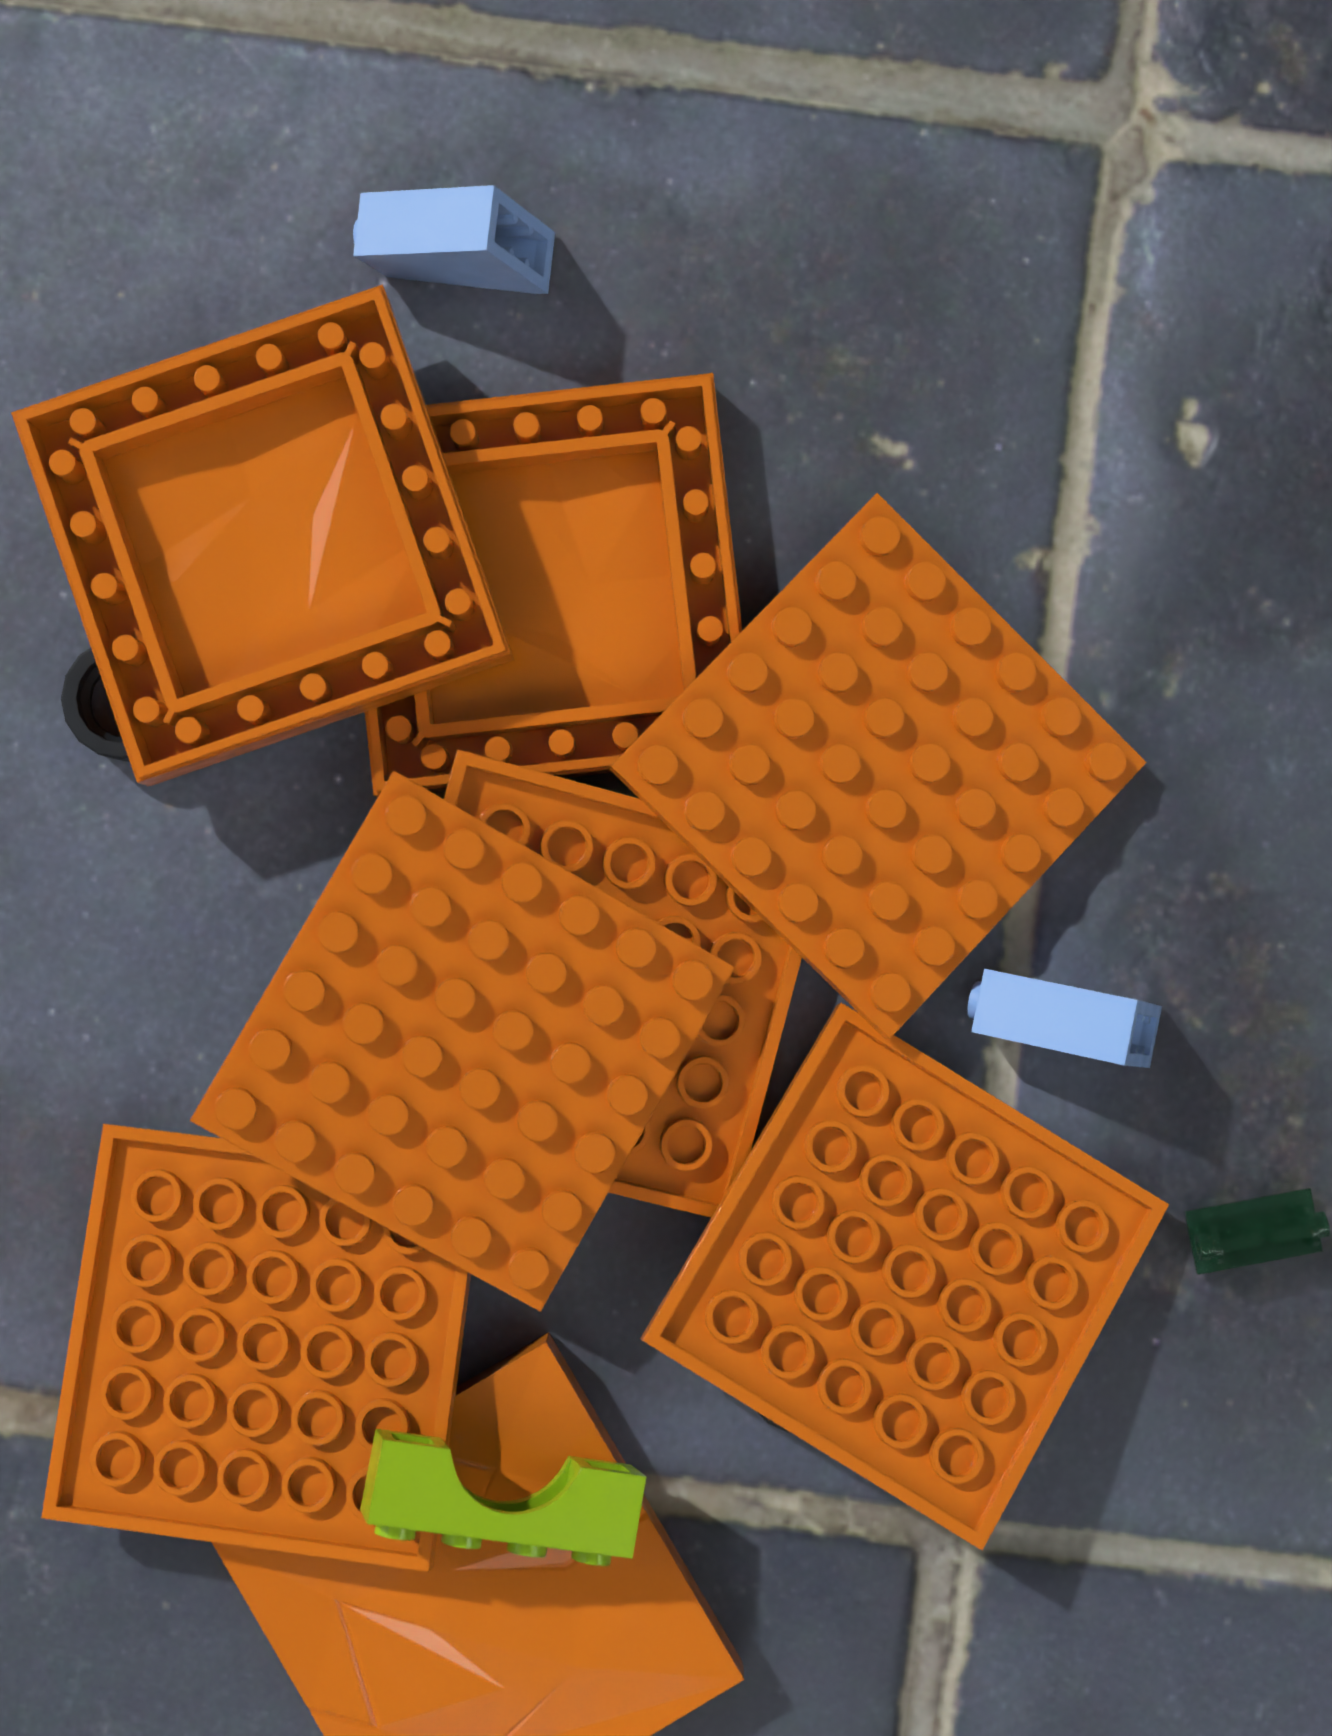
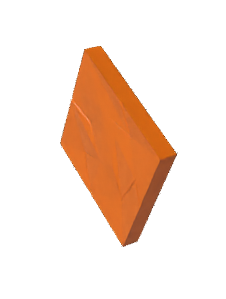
M383 284L11 412L136 782L139 784L153 786L514 660L394 311Z
M713 373L426 405L514 660L366 711L365 721L374 796H379L393 770L432 793L446 791L457 749L562 778L612 773L608 768L742 632Z
M549 1332L456 1388L449 1448L455 1471L461 1484L481 1497L496 1501H511L530 1496L545 1487L557 1475L568 1456L626 1464ZM644 1494L633 1559L612 1556L609 1566L581 1563L571 1558L572 1551L547 1548L546 1557L521 1556L507 1551V1542L482 1539L481 1548L479 1549L458 1548L442 1543V1534L438 1533L433 1568L429 1572L211 1542L324 1736H651L744 1680L743 1662Z

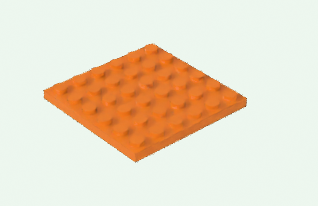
M876 493L608 769L884 1038L891 1039L1147 762Z
M457 749L444 800L736 967L608 1192L711 1218L752 1149L802 957L639 798Z
M393 770L190 1121L541 1312L736 967Z
M841 1002L833 1010L640 1339L983 1551L1169 1204L897 1036L893 1035L891 1039L884 1038L858 1012Z
M103 1124L41 1518L429 1572L433 1568L437 1533L416 1531L414 1540H395L381 1537L374 1533L376 1525L366 1523L360 1508L375 1429L440 1437L449 1447L471 1274L220 1137Z

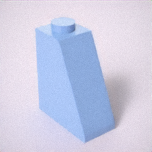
M495 185L368 192L360 194L358 219L353 228L355 244L353 256L388 278L532 294H548L555 232Z
M984 969L982 981H976L972 986L968 1000V1016L974 1019L971 1030L973 1033L1124 1066L1150 1068L1162 1010L1160 1005Z

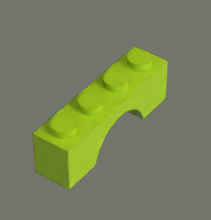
M375 1429L360 1511L367 1524L376 1525L375 1534L389 1539L414 1540L416 1531L442 1534V1543L458 1548L479 1549L481 1548L482 1539L507 1542V1551L521 1556L542 1558L546 1557L547 1548L572 1551L571 1558L581 1563L609 1566L612 1556L633 1559L646 1476L631 1464L568 1456L557 1475L536 1493L517 1500L496 1501L481 1497L461 1484L455 1471L451 1450L442 1438Z

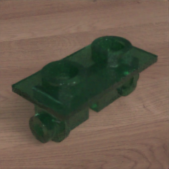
M1310 1188L1184 1211L1197 1275L1323 1252L1320 1238L1330 1236L1328 1219L1323 1211L1315 1212Z

